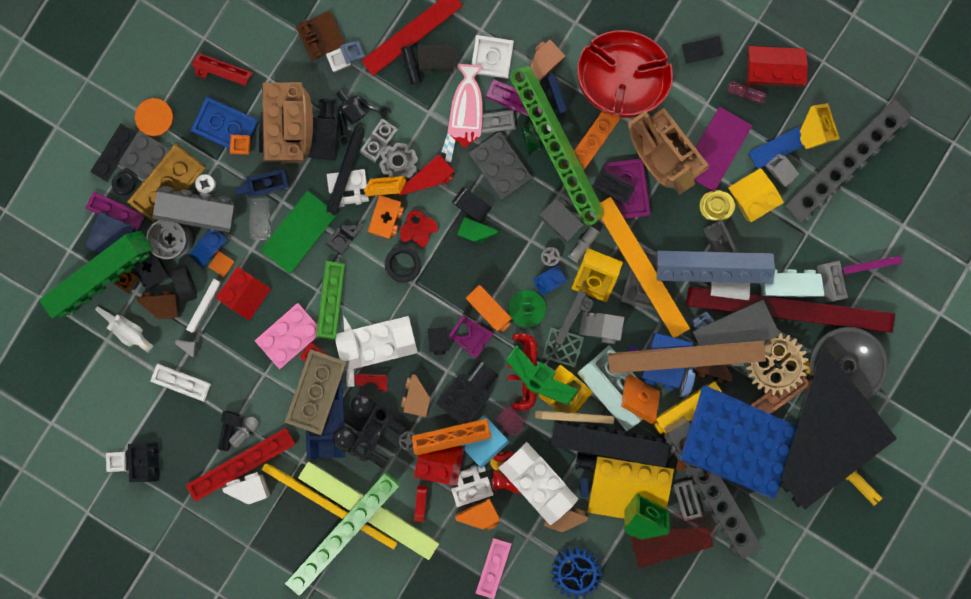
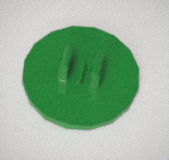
M523 290L512 297L509 302L508 311L515 324L520 327L531 328L542 322L546 315V304L540 294L532 290Z

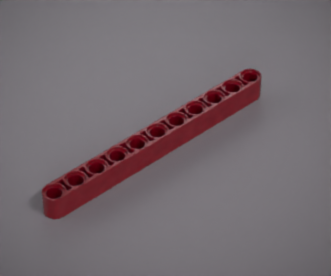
M688 287L686 306L735 313L764 300L772 318L841 327H855L893 333L894 313L750 295L749 300L711 296V289Z

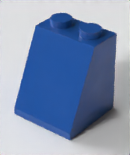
M653 333L648 350L691 347L693 343ZM685 368L642 371L641 378L645 379L644 382L655 386L656 382L663 384V388L674 391L675 387H680Z

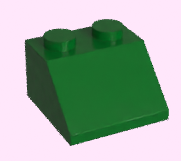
M636 493L624 512V531L628 535L639 539L667 535L670 532V511Z

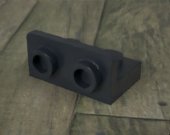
M157 442L128 444L129 482L159 481L160 468Z

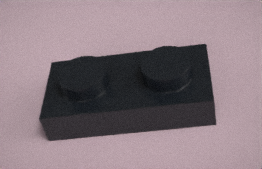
M602 169L592 186L625 205L635 189L634 186Z

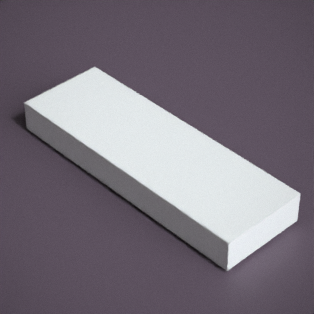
M213 279L186 330L196 333L222 282Z
M161 364L156 365L150 381L205 402L211 387V383Z

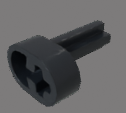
M223 411L221 417L223 427L218 450L229 451V439L232 437L234 426L243 427L245 416L232 411Z

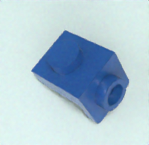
M559 265L533 279L536 289L542 296L568 282Z

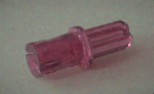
M732 80L727 91L728 93L743 97V100L747 98L763 104L766 98L765 93L749 88V85L747 87Z

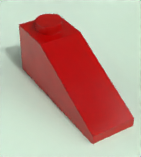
M438 154L404 185L401 193H397V195L401 197L441 186L443 183L447 185L453 180L455 172Z

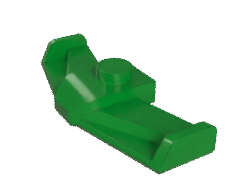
M517 345L505 360L526 384L527 388L535 394L538 393L569 405L579 392L577 388L554 380L553 377L556 373L543 363L539 362L535 367Z

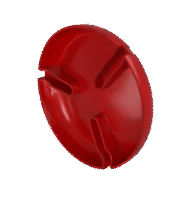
M619 30L601 34L591 40L590 46H585L579 57L577 78L582 93L595 108L611 116L635 118L644 111L647 113L652 112L662 104L671 89L673 71L671 64L667 63L668 56L656 42L640 33Z

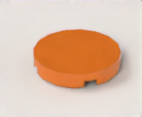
M147 99L136 109V125L141 132L148 136H161L173 124L174 116L172 109L161 99Z

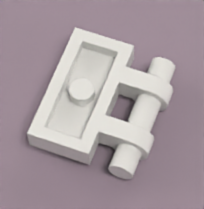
M365 169L351 171L344 192L354 190V196H343L339 207H345V204L353 203L360 205L362 202L369 201L368 196L360 194V190L365 189L367 186ZM339 173L327 174L330 194L333 191Z
M475 464L470 466L469 469L460 471L458 486L451 488L457 507L494 495L488 477L480 479L479 473L486 471L485 467L481 469ZM473 475L475 481L463 483V478Z

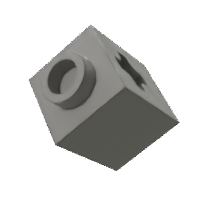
M781 154L775 156L765 165L774 179L785 187L793 183L799 175L788 158Z

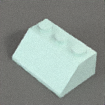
M775 269L773 284L761 283V296L765 297L824 296L821 274H816V270H804V273H797V270H785V273H777L778 270Z

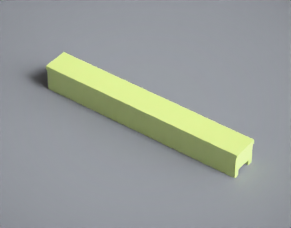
M311 461L306 464L298 477L350 511L364 496V494ZM383 506L367 521L428 560L439 545L437 540Z

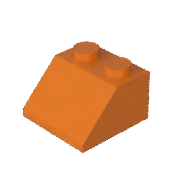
M490 497L455 515L456 521L480 529L487 528L491 530L498 526V521H500V517Z

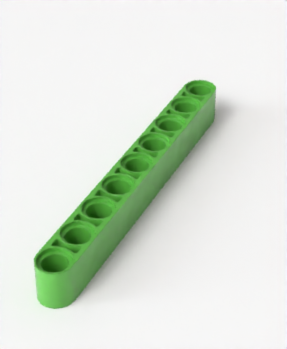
M529 66L520 67L512 72V83L579 216L586 225H593L603 218V208L534 71ZM521 72L524 74L525 80L521 78ZM529 89L532 90L534 97L530 96ZM538 107L542 109V115L538 112ZM547 124L551 127V132L547 130ZM555 142L559 143L560 149L556 147ZM564 159L568 161L569 167L565 165ZM573 176L577 179V184L573 181ZM581 194L586 196V201L582 199ZM590 211L595 214V218L590 215Z

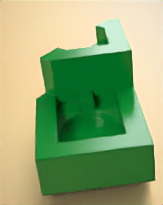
M464 217L457 235L473 242L479 241L482 243L485 239L499 235L500 231Z

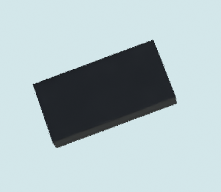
M719 36L681 45L686 64L724 55Z

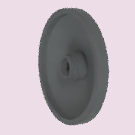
M855 327L837 328L821 337L814 346L809 361L810 375L812 374L819 349L824 346L867 400L882 387L888 369L887 356L881 343L870 333Z

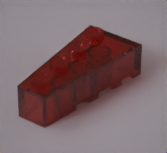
M706 526L670 528V532L667 535L639 539L629 535L639 568L714 547L709 529Z

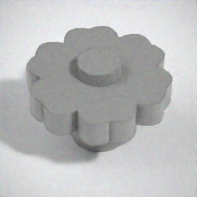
M397 142L393 147L387 146L381 153L383 160L379 163V166L384 175H389V177L404 176L409 179L417 171L415 164L418 162V158L413 149L409 150L407 144Z

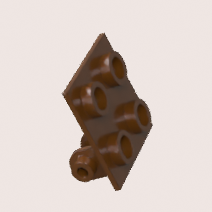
M331 11L308 21L303 20L300 22V25L295 26L311 61L335 51L342 44H345Z

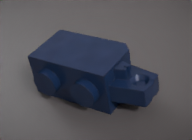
M285 169L248 177L244 181L245 185L235 187L237 196L247 194L248 198H257L291 189Z

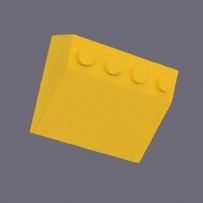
M597 456L587 513L624 519L625 509L636 493L667 509L674 469Z

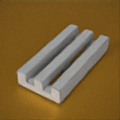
M692 479L673 484L684 522L703 516ZM688 484L691 489L697 514L693 513V509L686 488V485ZM681 486L683 489V493L685 496L690 516L686 515V511L679 490V487Z

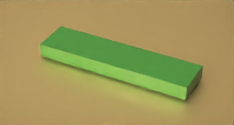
M325 261L316 337L336 339L345 268L344 263Z

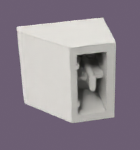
M258 472L245 476V480L241 482L240 479L226 483L227 487L223 488L224 493L246 504H251L271 496L264 475H258Z

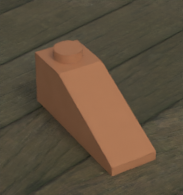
M551 40L546 43L542 41L535 48L536 53L530 64L539 82L565 58V55Z

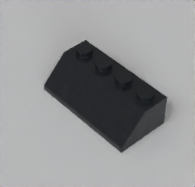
M262 112L259 128V153H263ZM282 114V135L284 137V121ZM313 118L312 144L307 158L335 161L339 131L338 120ZM286 140V141H287V142H300L301 140Z

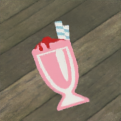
M458 64L464 79L457 87L452 101L448 133L442 149V153H446V162H451L455 140L460 142L462 147H467L469 143L474 142L481 135L482 97L480 88L474 79L482 69L481 65Z

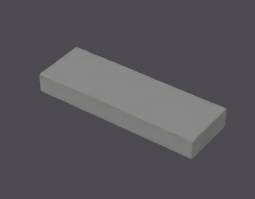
M513 110L482 114L481 134L516 130Z

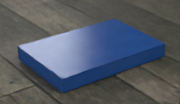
M206 97L191 132L230 149L231 135H248L252 138L259 120Z

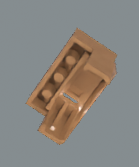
M302 82L262 83L263 162L302 164L308 157L312 144L313 113L310 95L302 86ZM282 106L284 121V137L282 135ZM286 140H301V141H300V142H287Z

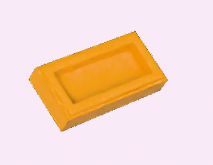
M405 177L370 179L364 189V193L366 196L401 193L406 183Z

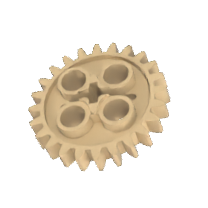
M780 332V336L777 338L775 337L764 342L765 357L768 359V365L760 367L758 362H750V365L745 367L747 370L752 371L748 374V377L754 376L752 383L759 382L757 388L761 389L764 386L765 393L771 389L772 395H775L776 390L779 391L780 395H783V389L790 393L791 386L797 389L795 383H803L800 376H807L802 371L809 368L804 365L808 358L802 357L807 352L800 351L803 345H795L797 339L794 338L789 341L790 335L787 334L783 338ZM781 345L783 347L781 355L774 354L775 346ZM787 353H791L788 358L779 363L780 368L775 366L766 375H763L765 370L774 365L773 361L775 359L780 361ZM789 360H793L795 368L789 371L786 369V363ZM774 372L780 374V379L777 382H771L770 376Z

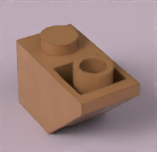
M412 374L411 378H407L405 389L409 390L407 397L403 396L401 407L404 408L403 412L427 417L431 398L417 375Z
M574 508V511L569 509L552 525H549L545 520L544 526L564 532L586 522L588 516L585 515V511Z

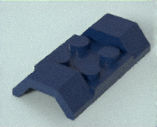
M343 380L340 381L322 435L306 430L307 459L346 457L345 451L338 450L332 440L334 432L341 427H345Z

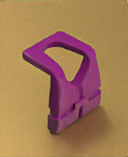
M462 316L449 334L451 339L457 342L465 351H468L474 358L480 355L484 349L483 345H487L493 336L492 332L483 329L482 326L471 321L466 316ZM462 323H465L468 327L469 335L467 336L456 335V331Z

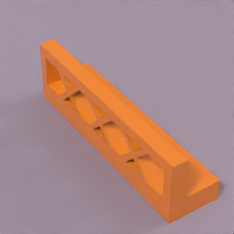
M483 419L412 436L414 454L421 455L490 439L492 436L488 420Z

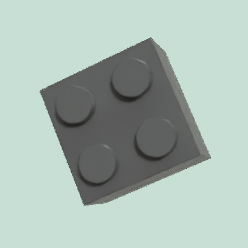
M555 198L539 215V218L567 244L584 224L581 223L582 218L576 212L572 214L568 210L569 205L564 200L560 199L558 201Z

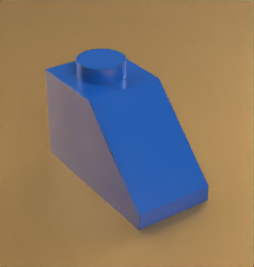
M210 229L199 240L189 255L204 268L225 247L229 240L219 230Z

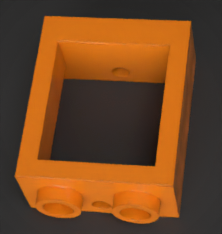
M481 285L476 287L466 297V300L497 332L499 330L504 332L511 325L509 321L512 318Z

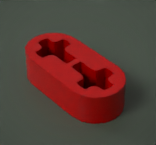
M417 486L414 522H424L427 486Z

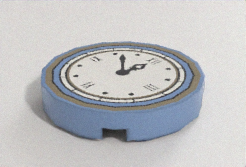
M697 367L685 368L679 388V397L688 398L695 380V373L692 371L693 368L696 369Z

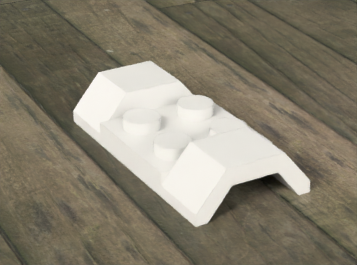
M409 316L336 334L335 341L339 358L347 362L344 371L418 353Z
M528 442L499 467L500 471L549 525L560 519L579 500Z

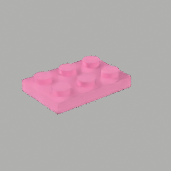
M297 303L261 334L255 342L280 370L317 338V324L301 305Z

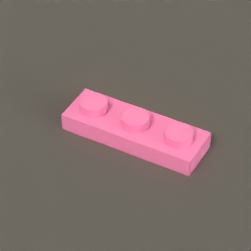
M493 538L476 594L491 599L495 598L512 543Z

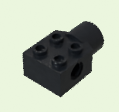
M478 359L467 374L459 373L436 402V405L460 424L470 423L490 398L487 391L499 375Z

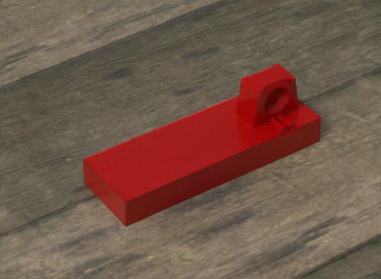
M200 53L195 57L192 67H195L196 76L206 79L208 74L212 73L245 86L251 80L253 74L250 71Z

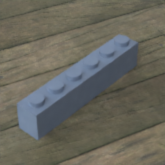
M657 251V281L773 284L775 274L774 254Z

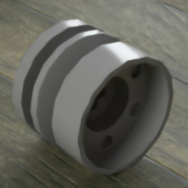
M158 220L153 223L148 229L146 239L154 249L151 253L162 259L182 257L192 248L194 241L193 232L189 225ZM169 236L175 237L176 240H169Z

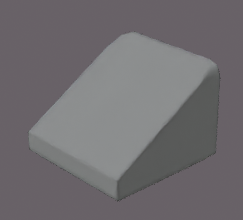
M180 340L175 342L177 346L190 356L196 357V342Z

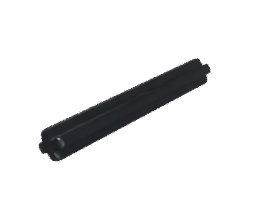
M354 127L326 212L330 215L337 214L365 132L362 127Z

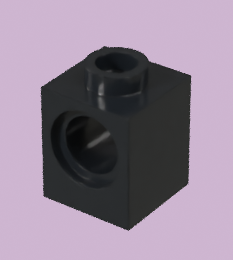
M447 327L428 329L430 352H434V355L445 354V350H449Z

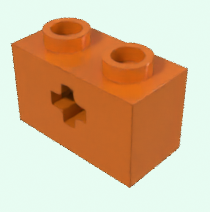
M379 195L368 233L390 240L392 236L395 237L398 226L395 225L397 218H401L404 207H401L402 202ZM389 213L392 220L384 223L382 216H386Z

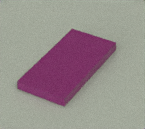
M719 107L696 146L697 151L707 162L709 168L694 178V181L715 192L752 125Z

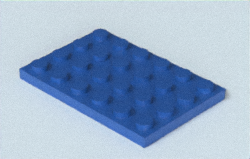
M702 386L680 460L761 495L776 499L781 482L780 476L795 425L713 388Z

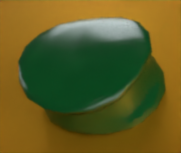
M530 119L529 123L521 125L529 155L535 150L542 151L543 149L535 126Z

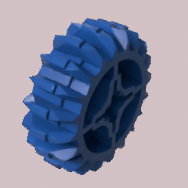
M576 547V553H573L572 549L568 548L569 555L562 551L561 554L564 558L561 559L557 556L556 560L559 564L552 563V566L557 568V570L551 571L552 575H557V577L552 578V582H559L555 585L556 589L562 586L560 594L563 595L568 591L567 598H570L571 594L574 593V599H578V594L581 593L582 598L585 599L584 592L587 591L591 596L593 593L590 588L598 590L594 583L601 584L602 582L597 578V576H603V572H597L598 569L602 568V565H595L599 561L598 557L592 560L591 558L594 553L590 552L587 556L586 548L583 549L582 553H579V547ZM576 558L585 559L591 566L580 567L576 562ZM570 560L571 569L561 575L563 565ZM574 564L578 571H582L579 577L580 582H578L575 575L571 574L575 569ZM593 572L590 582L583 586V577ZM563 580H575L578 589L568 587Z

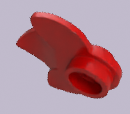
M413 210L408 213L407 222L401 227L400 237L403 243L413 238L416 244L425 247L429 241V233L438 231L437 224L432 218L425 217L423 212ZM414 216H418L420 218V221L418 223H414L412 221Z

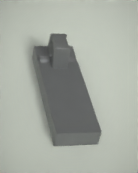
M578 291L554 344L562 346L578 310L590 311L593 301L585 296V292Z

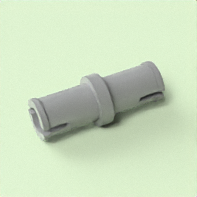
M590 225L584 236L577 240L578 244L568 257L578 263L587 248H591L590 245L600 232Z

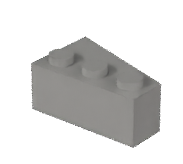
M583 312L579 335L601 338L603 343L615 344L616 341L621 340L624 317Z

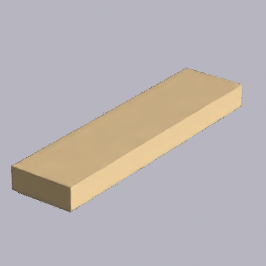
M535 411V418L614 424V417L608 415Z

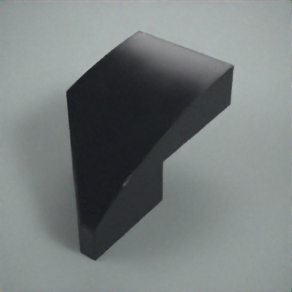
M344 225L341 228H337L326 242V245L341 256L360 232L363 225Z

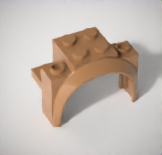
M665 108L652 117L644 111L628 123L630 138L636 152L652 176L664 187L675 189L681 195L695 185L694 178L709 168L707 162Z

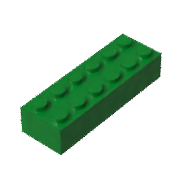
M142 231L125 234L41 297L39 301L51 319L56 317L61 319L66 315L70 316L78 311V306L92 300L91 296L107 289L106 285L109 283L113 284L121 279V274L135 268L134 264L150 257L149 253L154 249Z

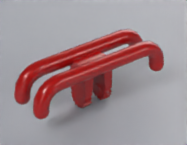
M515 333L512 336L513 340L522 343L523 353L536 367L537 344L534 337L526 333ZM518 375L507 376V380H521ZM523 381L522 400L512 404L514 410H529L536 403L537 394L529 390Z

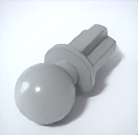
M248 417L245 419L244 427H238V431L229 439L231 445L238 447L246 438L250 437L249 432H254L258 429L259 423L256 418Z

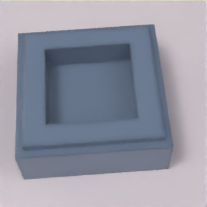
M358 40L340 46L346 64L365 58Z

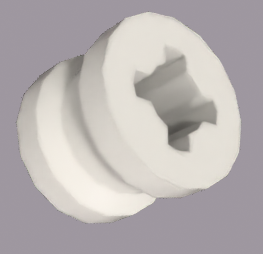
M205 174L196 179L195 186L200 193L211 194L216 189V182L211 176Z

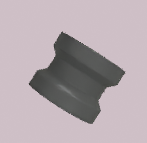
M406 431L401 434L399 445L403 450H413L412 436L416 435L414 432Z

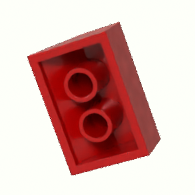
M748 46L746 84L804 87L807 84L808 67L806 49Z

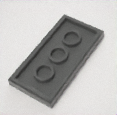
M764 300L693 331L699 346L754 341L766 342L780 336Z

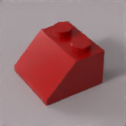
M237 266L216 299L246 319L251 320L271 288Z
M456 446L419 455L414 477L447 485H457L465 447Z

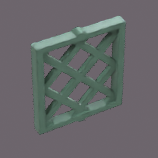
M551 328L548 339L545 342L546 345L542 358L575 367L584 337L567 333L566 337L570 343L564 346L562 344L560 348L555 350L552 345L555 340L550 342L549 339L551 333H554L557 337L556 332L560 330ZM569 336L576 337L577 339L571 341ZM579 340L580 345L579 348L576 350L573 343ZM550 345L553 352L546 354L547 346ZM571 345L574 351L568 354L565 347ZM563 349L565 356L559 358L556 352ZM576 353V359L572 362L569 356ZM555 354L557 359L550 358L549 356ZM567 358L570 363L563 362L561 360Z

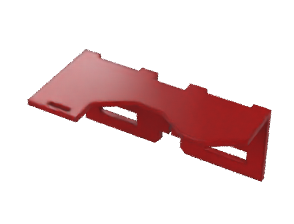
M354 374V383L364 386L367 383H374L378 386V391H387V375Z

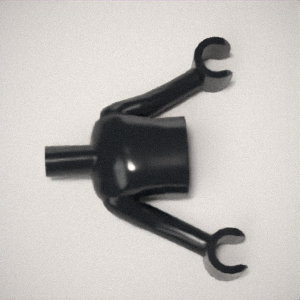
M343 89L339 90L336 94L342 101L337 110L341 128L340 145L344 147L341 143L344 138H347L350 142V138L347 136L345 117L353 125L368 114L362 105L378 112L382 118H385L382 115V110L387 109L391 114L390 108L374 105L359 95L348 98Z

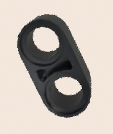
M464 187L461 188L452 201L455 206L479 223H482L492 209L486 202Z

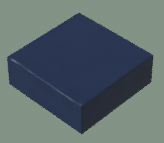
M588 477L580 478L581 497H589Z

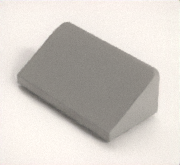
M840 261L818 265V274L822 276L825 303L848 298Z

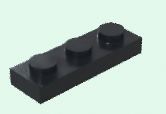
M120 123L90 172L108 182L137 133Z

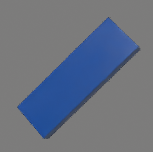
M800 126L750 151L748 154L756 169L764 167L778 154L785 156L803 147L800 140Z

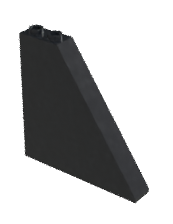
M824 346L819 349L780 476L782 481L780 483L781 487L786 493L790 491L794 496L791 498L798 508L802 506L804 510L897 439Z

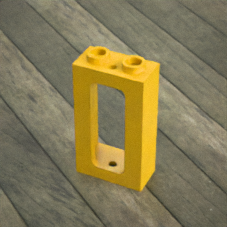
M714 381L704 385L722 392ZM702 387L689 395L688 398H684L656 417L653 426L658 433L667 435L664 428L683 416L688 422L693 419Z

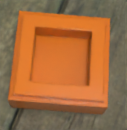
M231 135L230 154L250 155L251 136Z
M219 251L208 267L225 278L235 264V261Z

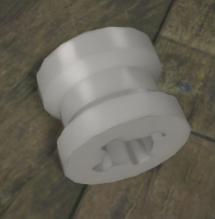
M554 247L544 249L541 254L543 264L549 267L558 264L560 252Z

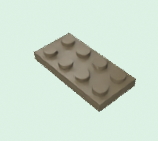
M310 349L285 423L322 435L347 362Z

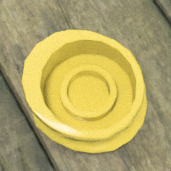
M721 190L709 191L704 194L699 205L702 215L711 221L725 220L735 210L734 199L730 194Z

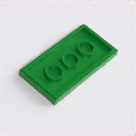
M307 190L260 251L291 274L338 214H328L326 212L327 205Z

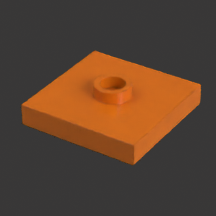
M629 374L625 378L621 407L653 424L657 417L660 391Z

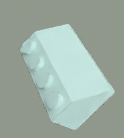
M609 345L577 374L623 428L628 431L643 420L621 407L625 378L629 374L633 376L635 374L633 372L610 374L608 353L616 352Z

